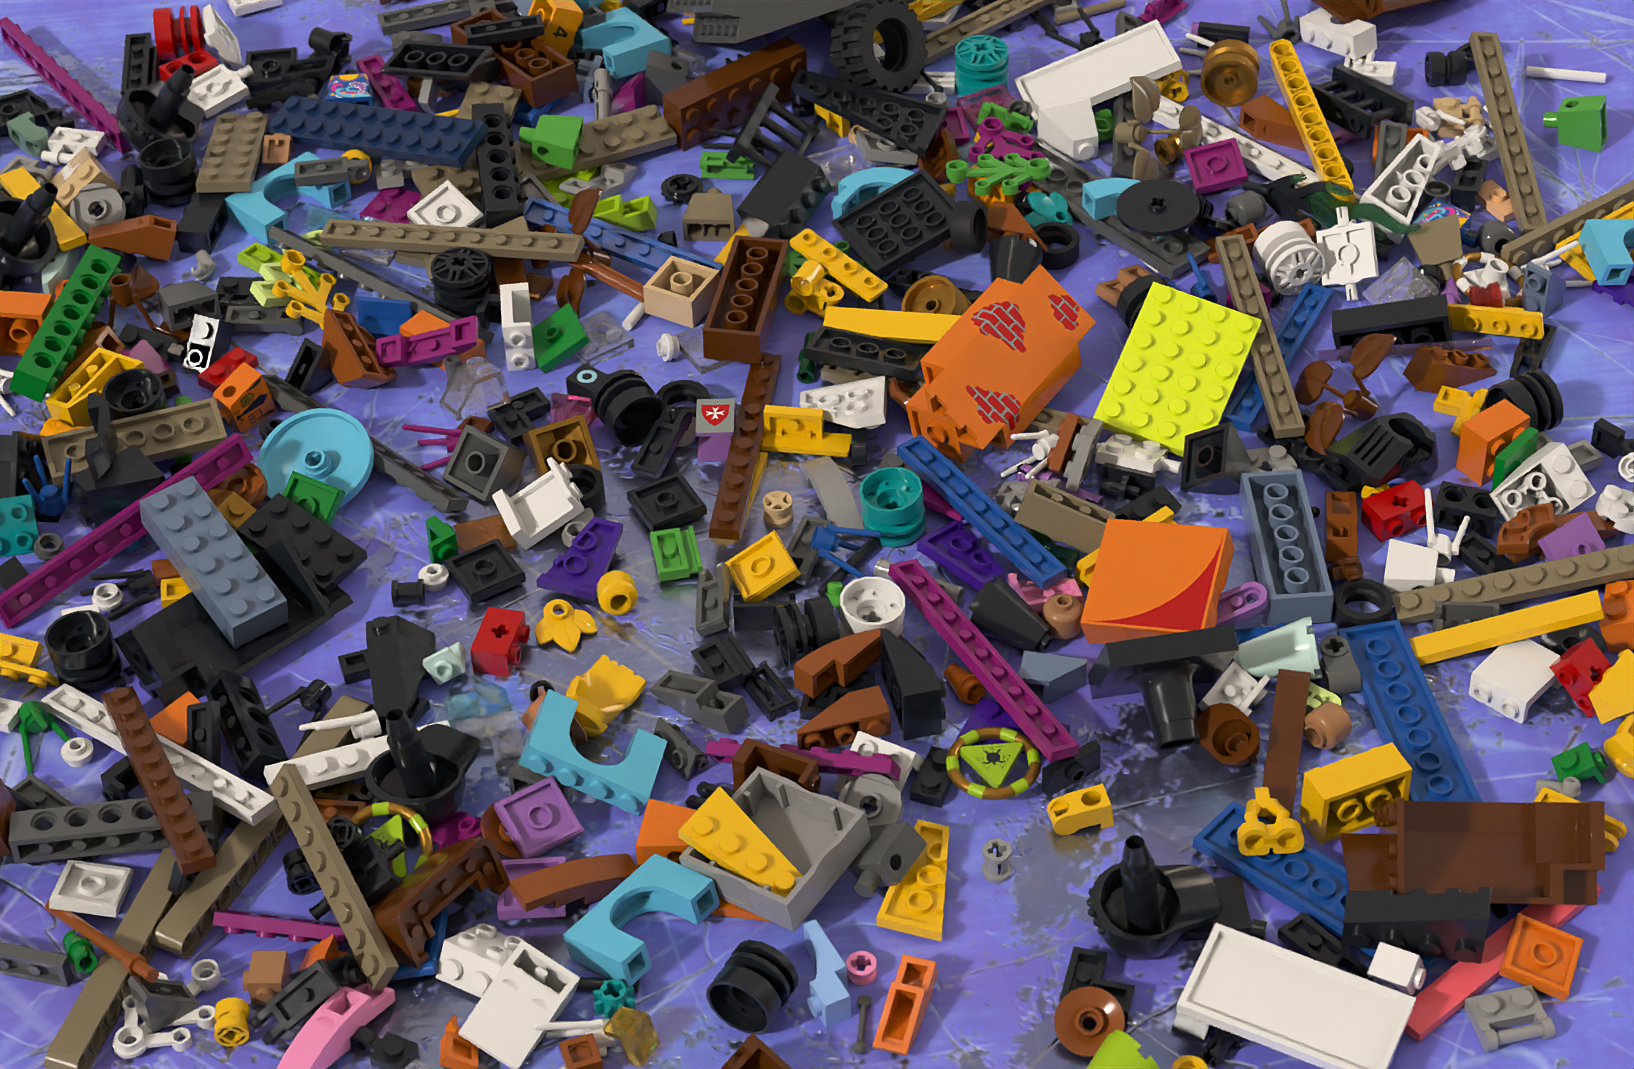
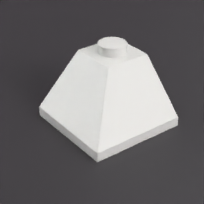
M1089 97L1039 106L1037 139L1074 162L1097 158L1098 132Z

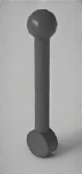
M861 995L857 999L860 1015L857 1041L853 1045V1051L859 1055L865 1053L867 1048L864 1043L867 1009L871 1007V998L868 995Z

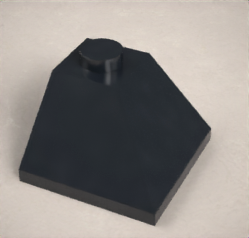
M1226 422L1186 435L1180 490L1217 495H1230L1240 492L1241 473H1250L1251 460L1234 424Z

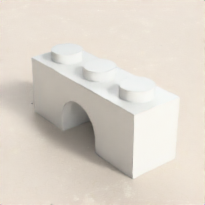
M1319 8L1299 18L1302 42L1353 60L1377 49L1376 25L1358 19L1348 24H1340V20L1323 8Z

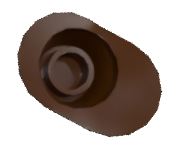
M1217 703L1209 706L1200 714L1197 722L1200 735L1199 742L1218 761L1237 767L1247 765L1250 762L1253 764L1258 762L1256 756L1260 750V730L1239 708L1229 703Z

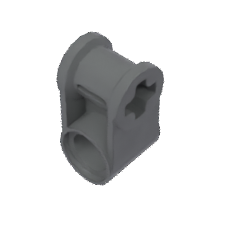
M1338 635L1325 637L1320 643L1322 654L1320 670L1323 675L1325 689L1336 695L1361 691L1360 672L1357 664L1354 662L1348 641Z

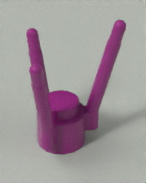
M408 424L402 426L403 430L448 435L443 439L417 441L418 445H446L447 453H453L462 434V428L445 429ZM451 456L425 464L419 468L428 471L448 464Z

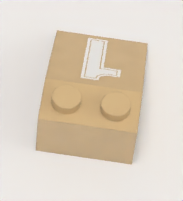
M86 146L49 181L58 188L55 200L66 212L70 211L73 198L76 199L81 193L79 191L86 185L104 183L116 191L121 188Z

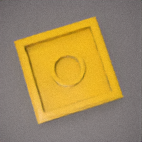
M775 530L725 562L734 583L746 603L762 601L801 575Z

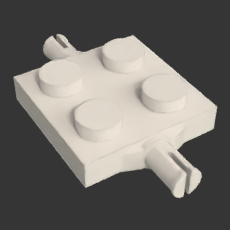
M220 64L192 81V85L189 87L190 94L187 99L204 109V117L208 119L250 95L248 87L242 80L253 75L254 72L249 65L236 72Z
M1348 207L1336 208L1338 224L1327 230L1316 231L1318 249L1324 255L1326 262L1324 273L1321 276L1322 286H1345L1346 301L1353 302L1359 300L1356 284L1364 280L1379 278L1373 223L1370 221L1358 224L1350 223Z
M1125 434L1112 435L1105 443H1097L1094 453L1096 454V463H1111L1150 473L1165 470L1179 474L1182 467V462L1167 459L1168 449L1160 447V443L1150 440L1143 442L1132 440L1131 436Z

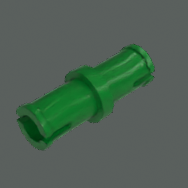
M75 930L68 931L63 937L66 956H68L69 961L75 965L80 973H82V970L85 971V974L92 972L97 966V958L94 955L92 943L81 934H76Z

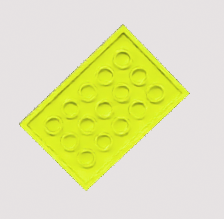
M1153 282L1093 418L1104 421L1103 429L1117 434L1129 435L1133 440L1139 442L1147 440L1158 442L1161 444L1160 447L1167 448L1169 453L1183 457L1186 435L1219 425L1262 320Z

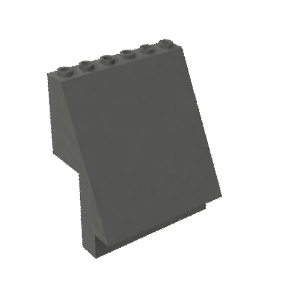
M668 0L666 12L695 17L691 42L740 43L853 5L861 0Z

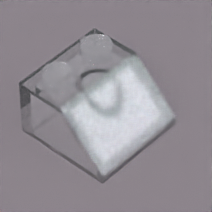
M473 357L468 359L466 364L457 367L439 404L440 408L455 420L460 421L508 404L511 400L503 371L485 357Z

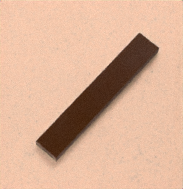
M1279 669L1262 787H1268L1270 798L1277 799L1290 812V818L1292 819L1311 673ZM1273 815L1262 818L1274 824L1277 817Z

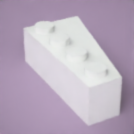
M1418 133L1363 194L1354 216L1363 222H1372L1375 230L1400 245L1406 232L1405 229L1408 228L1441 147Z

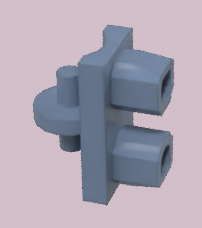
M596 55L593 62L580 59L576 73L578 90L575 92L583 94L582 102L589 104L591 102L592 91L595 86L594 72L600 69L603 61L602 56ZM611 75L610 87L613 90L615 86V79Z

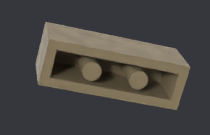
M1032 478L1019 504L1014 521L1026 529L1036 530L1049 536L1054 541L1066 543L1084 554H1090L1100 548L1107 519H1115L1116 514Z

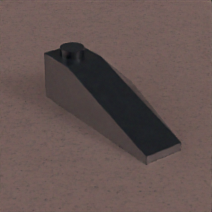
M397 615L377 617L372 621L366 622V642L374 711L378 716L379 722L386 721L387 712L394 708H400L407 716L409 715L419 694V683L421 679H426L428 671L423 666V659L436 653L437 647L435 633Z

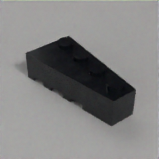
M1446 294L1332 311V334L1337 354L1351 355L1354 347L1363 337L1374 333L1390 334L1397 337L1388 352L1390 357H1402V353L1415 354L1419 346H1438L1444 350L1451 351L1455 349V337Z
M1478 887V892L1462 893L1461 888H1446V893L1426 894L1425 889H1411V892L1405 895H1396L1393 890L1347 891L1341 945L1377 950L1379 943L1382 942L1428 958H1442L1481 964L1489 923L1491 887Z

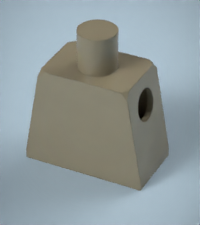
M710 188L707 193L693 194L682 218L684 241L728 242L735 233L731 195L722 193L718 188Z
M1457 213L1405 229L1408 240L1420 264L1433 265L1440 270L1441 284H1445L1447 279L1453 277V263L1463 258L1460 223Z

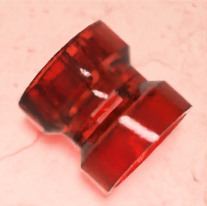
M1498 282L1488 283L1486 289L1478 285L1469 286L1470 305L1503 308L1501 289Z

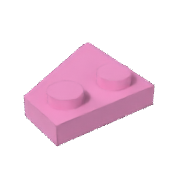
M1018 573L1008 574V584L1038 615L1043 613V605L1046 600L1057 594L1072 595L1079 599L1083 605V595L1075 579L1065 578L1042 590L1033 581L1018 580Z

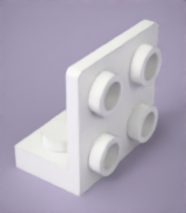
M861 731L857 732L850 749L859 752L861 756L872 757L873 753L890 755L901 767L899 781L891 780L900 793L910 771L913 770L919 773L924 759L916 752ZM839 775L834 791L840 794L843 787L851 780L854 782L863 777ZM872 800L870 804H867L878 809L876 800Z

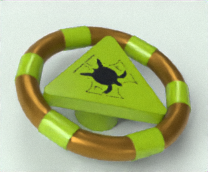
M982 727L965 733L952 744L946 757L947 774L952 782L968 795L986 800L1007 799L1028 790L1037 780L1042 766L1040 753L1034 743L1018 731L1005 727ZM991 738L1010 742L970 746L979 740ZM1024 750L1027 754L1029 765L1027 773L1016 782L1002 787ZM960 755L980 774V780L985 786L970 782L961 774L958 760Z
M389 801L374 803L362 808L350 818L352 822L360 826L371 817L394 814L393 818L370 834L379 841L383 850L398 838L405 843L402 818L409 821L419 835L421 842V854L413 871L433 854V840L429 826L421 815L410 807ZM405 851L392 861L395 875L403 880L408 876Z

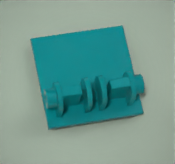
M31 494L0 499V557L34 552V543L39 537L34 512L36 510L35 500L32 499Z

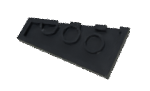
M1308 409L1300 411L1304 425H1306L1307 420L1312 415ZM1270 423L1257 427V437L1271 446H1283L1287 450V454L1297 464L1337 491L1356 493L1362 491L1364 484H1361L1362 474L1346 460L1331 455L1323 456L1310 448L1304 436L1275 439Z

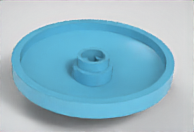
M316 408L297 413L280 423L264 441L258 455L257 467L265 474L268 483L266 495L269 499H272L278 492L283 494L292 471L345 491L341 507L353 499L369 479L374 463V449L365 428L356 418L337 409Z

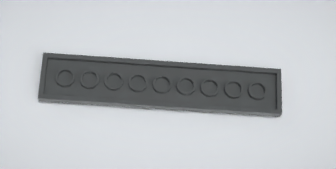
M1022 129L1015 132L1021 135H1030ZM1032 136L1034 138V148L1032 151L1044 154V159L1048 160L1049 165L1052 167V174L1043 181L1032 180L1031 186L1048 197L1054 191L1062 195L1068 203L1067 211L1071 216L1172 280L1192 268L1187 258L1188 253L1193 255L1197 264L1208 258L1207 256L1211 253V247L1184 230L1159 239L1157 236L1141 235L1129 230L1119 221L1117 215L1094 221L1082 206L1083 184L1101 178ZM1004 140L1006 143L1018 147V143ZM994 144L985 148V154L991 153L995 147Z

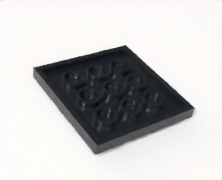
M923 168L831 221V224L842 240L850 244V249L865 263L869 271L881 279L951 238L950 223L956 202Z

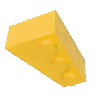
M98 347L45 401L52 419H58L72 427H88L92 425L87 409L88 393L94 392L103 399L102 390L105 383L112 376L124 370L134 368L145 369L144 363Z

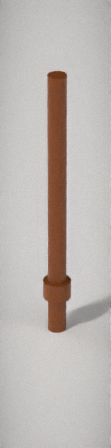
M47 901L45 904L46 911L121 962L127 972L133 976H141L150 983L158 979L159 972L148 964L145 957L137 952L128 951L75 913L50 909L49 901Z

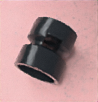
M1439 51L1427 52L1425 56L1426 84L1428 86L1444 84L1446 80L1450 85L1465 84L1468 68L1465 51H1449L1446 56Z

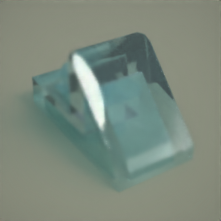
M472 675L473 692L443 698L447 718L452 728L513 715L506 689L477 675Z

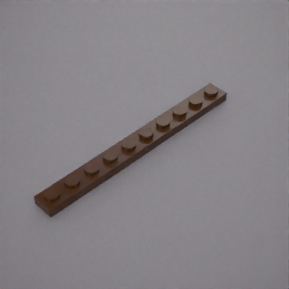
M763 353L760 364L751 363L734 428V435L732 436L709 526V538L740 539L765 435L764 409L765 405H772L782 366V355Z
M133 686L119 687L111 692L101 694L107 714L183 876L217 866L212 848Z

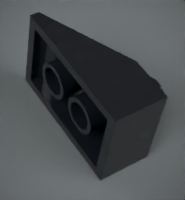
M880 629L881 675L904 741L942 734L941 720L946 719L945 706L943 701H941V698L946 697L943 679H937L933 666L888 629Z

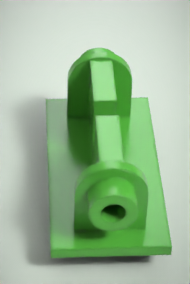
M990 101V103L984 102L982 104L976 124L980 125L982 120L987 117H996L1003 122L1006 130L1016 132L1022 129L1028 133L1034 121L1029 120V116L1026 117L1013 111L1011 114L1007 113L1008 109Z
M702 152V158H700L701 178L754 180L755 163L749 158L740 156L732 164L725 159L728 152Z

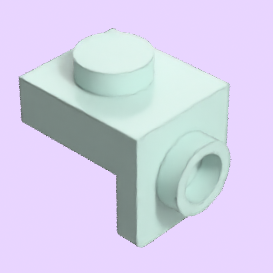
M460 642L423 659L424 668L438 685L465 672L466 650Z

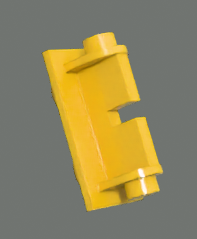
M1481 388L1475 391L1473 397L1466 395L1450 434L1460 438L1462 423L1486 410L1485 396L1488 391L1487 389Z

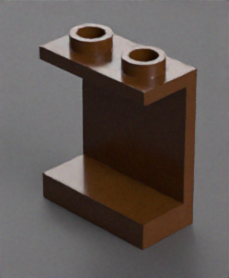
M747 737L732 758L734 791L740 788L757 767H761L796 782L799 786L810 792L819 794L821 776L818 775V761Z

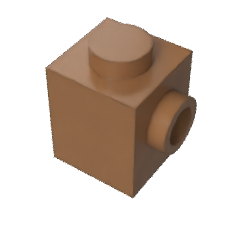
M287 951L252 952L249 970H244L243 990L249 992L252 1005L267 1006L266 1003L290 983L289 975L292 971Z

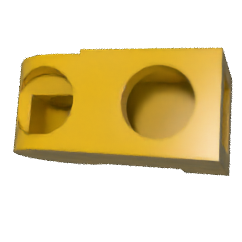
M1103 783L1067 793L1053 799L1047 805L1046 810L1053 829L1059 835H1070L1081 828L1100 824L1101 829L1114 826L1112 805Z

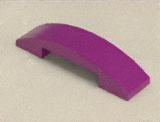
M474 315L450 321V327L409 337L400 333L376 339L377 362L380 367L413 366L440 361L447 356L464 353L478 344V317Z

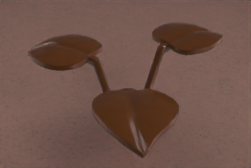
M602 189L582 190L574 197L568 214V221L573 224L571 231L574 234L583 235L588 228L603 192ZM545 224L537 232L558 233V230L553 225ZM583 235L584 241L589 247L583 248L581 253L610 267L612 260L610 253L601 251V246L595 245ZM531 259L532 266L536 269H544L550 262V260ZM581 268L570 269L569 275H564L561 278L556 293V301L559 308L570 303L578 317H580V303L586 283V275Z
M140 264L129 274H117L109 280L113 296L109 297L110 311L107 325L111 329L114 327L115 304H119L120 307H129L135 303L154 332L173 337L178 340L179 345L189 341L192 326L172 332L165 321L160 326H157L150 318L140 301L154 296L158 292L160 285L158 280ZM94 321L90 330H84L88 332L107 325L101 321Z
M1374 333L1363 337L1354 347L1350 356V364L1354 366L1351 374L1360 390H1349L1344 394L1331 385L1326 384L1333 374V369L1325 361L1312 362L1303 369L1294 387V394L1299 404L1304 406L1313 404L1320 398L1323 389H1326L1343 399L1345 407L1326 405L1324 410H1317L1312 413L1306 422L1304 433L1305 441L1310 448L1323 456H1328L1324 451L1332 445L1343 425L1345 414L1359 418L1362 421H1368L1375 415L1378 407L1377 402L1368 397L1371 392L1365 388L1361 379L1369 377L1379 367L1397 337L1390 334Z

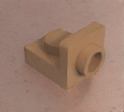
M275 133L264 136L262 165L264 168H279L290 162L291 152L295 151L291 135Z

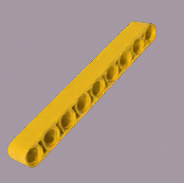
M1285 39L1276 40L1269 46L1272 71L1319 181H1327L1328 189L1324 190L1328 203L1335 214H1337L1336 208L1348 207V214H1350L1356 207L1351 178L1292 43Z

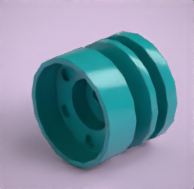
M975 35L959 41L955 47V90L958 95L974 102H989L1004 96L1008 90V46L997 37L989 35Z
M886 467L868 474L861 482L859 489L864 529L880 531L882 535L877 538L883 547L895 548L916 541L924 533L926 527L923 488L920 478L913 471L903 467Z

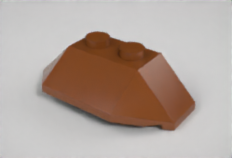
M326 308L324 312L322 347L328 350L330 366L338 383L347 388L357 387L366 389L396 381L398 375L393 367L379 366L376 357V339L364 327L356 323L357 319L351 313Z

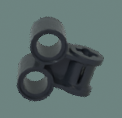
M316 27L311 31L308 42L310 48L314 49V52L309 58L332 54L336 58L327 79H330L333 75H339L341 64L351 62L352 56L349 54V48L353 36L346 32H332L320 27Z

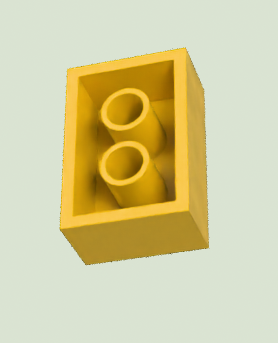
M1392 742L1380 747H1373L1368 751L1351 757H1344L1337 762L1322 767L1313 768L1304 773L1299 818L1319 845L1340 838L1339 833H1354L1375 825L1374 810L1375 807H1380V800L1399 797L1404 798V801H1408L1412 768Z

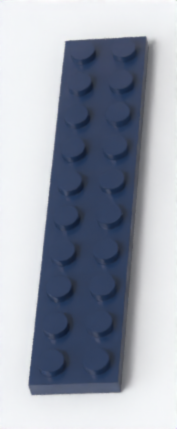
M292 95L285 101L276 116L271 119L270 124L267 126L266 134L283 133L291 135L293 143L345 151L357 149L366 154L462 167L489 128L485 121Z

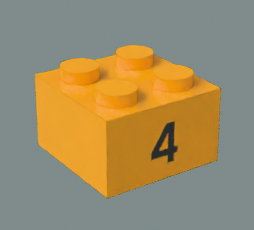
M533 0L527 16L541 14L545 34L537 38L567 57L569 49L574 44L577 28L582 23L583 11L574 0Z

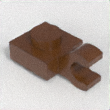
M1358 556L1331 560L1332 566L1326 567L1329 580L1331 581L1340 579L1354 581L1363 578L1362 564L1359 562Z

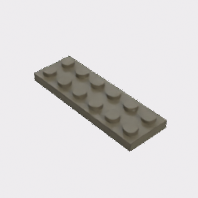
M226 112L217 116L196 180L197 193L251 192L263 151L264 136L267 135L266 129L270 124L269 114L250 112L248 114L236 115L233 112Z
M215 397L113 421L118 437L116 453L135 445L152 463L209 450L228 438ZM93 425L41 437L53 486L63 484L67 458L72 459L70 482H73L72 475L89 467L85 458L86 439L98 437V433H95Z

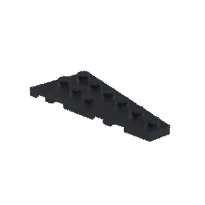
M802 69L798 71L791 84V92L924 159L948 116V106Z

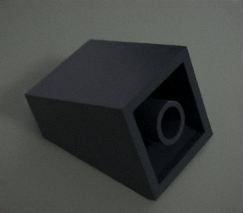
M132 445L116 453L110 467L99 479L93 480L89 467L72 475L75 487L72 489V494L80 507V510L77 512L78 517L85 527L89 526L94 530L166 481L165 475L135 445Z

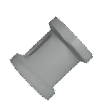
M1001 838L988 840L982 847V855L986 860L982 866V874L990 882H1004L1012 874V865L1009 862V858L1012 856V846ZM994 848H996V855L993 853ZM998 865L1001 868V873H998Z

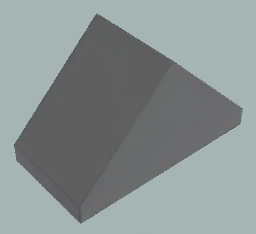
M133 975L128 979L136 1012L153 1033L197 1009L200 1004L183 982L157 979L155 982L150 983L141 976Z

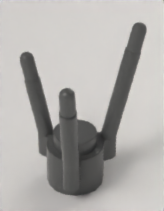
M1281 0L1284 19L1278 23L1276 31L1261 15L1257 16L1260 23L1272 35L1274 41L1285 39L1294 44L1297 40L1301 39L1299 16L1296 15L1294 21L1291 20L1287 0Z

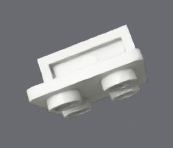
M478 924L444 940L436 978L482 998L503 964L521 941L525 940L516 936L504 935L498 932L492 925Z

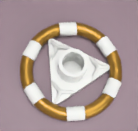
M1470 252L1463 254L1462 259H1458L1453 263V279L1457 287L1471 299L1488 305L1507 307L1522 305L1521 297L1525 274L1511 262H1507L1505 259L1490 253ZM1478 262L1486 264L1485 268L1462 273L1463 268L1468 263ZM1507 273L1518 283L1520 288L1518 294L1511 298L1506 279Z

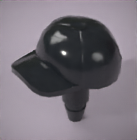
M183 64L165 82L157 81L143 88H130L122 97L117 107V124L126 141L137 152L140 153L146 145L163 138H183L192 145L198 138V127L203 120L205 112L200 106L187 99L190 94L189 87L192 85L195 73L192 66Z
M45 183L34 191L33 194L28 195L25 200L13 197L0 199V273L3 275L25 279L38 274L49 262H55V256L58 254V241L56 240L57 235H55L54 227L48 218L58 193V188L53 183Z
M391 709L386 714L389 750L379 754L366 768L365 782L369 791L367 799L373 801V804L389 801L410 807L421 815L429 827L443 823L462 804L465 791V774L480 752L481 741L478 737L468 735L442 724L428 725L418 731L402 709ZM390 814V815H386V816L391 819V818H393L395 815H394V814ZM402 818L404 826L412 827L409 821Z
M1132 835L1126 839L1121 862L1110 866L1099 875L1093 887L1089 890L1090 898L1086 902L1091 907L1088 909V915L1094 918L1093 924L1098 927L1097 931L1107 945L1119 956L1131 960H1149L1161 956L1178 942L1183 932L1210 923L1221 914L1215 884L1205 869L1196 865H1155L1144 839L1138 835Z

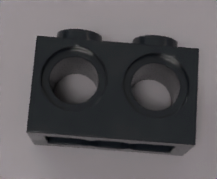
M1442 481L1434 505V527L1458 532L1464 517L1469 516L1470 521L1464 534L1476 531L1483 538L1492 539L1500 514V510L1489 495L1492 491Z

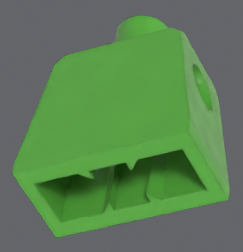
M1606 95L1568 97L1563 99L1558 112H1545L1544 127L1558 128V141L1563 145L1601 153L1608 138Z
M542 115L539 117L536 128L521 126L519 142L532 144V157L534 160L573 170L583 139V117Z

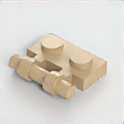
M1476 96L1469 97L1467 104H1461L1460 98H1433L1432 107L1434 111L1440 109L1444 113L1466 122L1465 125H1460L1441 119V124L1436 130L1437 138L1462 137L1464 131L1472 125L1485 126L1484 117L1481 115L1482 105Z

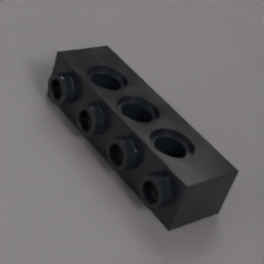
M222 669L204 691L208 701L220 702V729L240 775L268 784L264 776L265 766L289 759L270 717L263 716L266 708L253 680Z

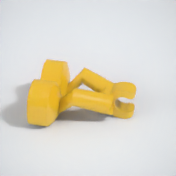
M1255 787L1254 794L1256 799H1251L1247 802L1244 813L1245 823L1237 831V843L1240 853L1246 856L1266 855L1269 853L1270 848H1272L1275 854H1290L1301 851L1304 846V835L1301 825L1296 820L1290 818V812L1277 799L1270 798L1268 787ZM1273 815L1277 817L1274 824L1265 825L1258 820V817Z

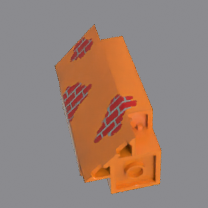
M1041 264L1022 284L997 277L920 360L925 384L905 404L913 438L921 434L947 459L962 464L967 461L977 448L984 449L988 444L1008 450L1015 442V440L1011 439V435L1023 433L1082 366L1078 343L1096 324V321Z

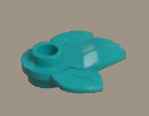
M1055 191L1049 197L1041 192H1032L1027 195L1033 212L1027 214L1024 218L1032 228L1046 222H1062L1072 226L1073 218L1067 211L1068 203L1062 195Z

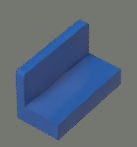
M361 296L356 300L358 311L356 323L364 327L375 339L400 334L399 327L413 317L410 301Z

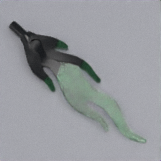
M1303 174L1287 175L1273 182L1262 184L1245 180L1242 184L1244 191L1252 190L1262 195L1266 203L1286 221L1299 222L1310 218L1315 230L1321 229V224L1314 218L1301 213L1298 209L1311 214L1329 229L1338 224L1336 211L1338 207H1348L1349 221L1354 218L1369 219L1395 233L1409 234L1422 228L1421 225H1406L1398 222L1383 208L1374 203H1351L1336 198L1329 192L1345 197L1352 195L1353 191L1334 182L1317 181L1302 187L1295 186L1297 183L1307 179L1306 175ZM1373 226L1376 238L1380 240L1387 238L1386 233L1380 228Z

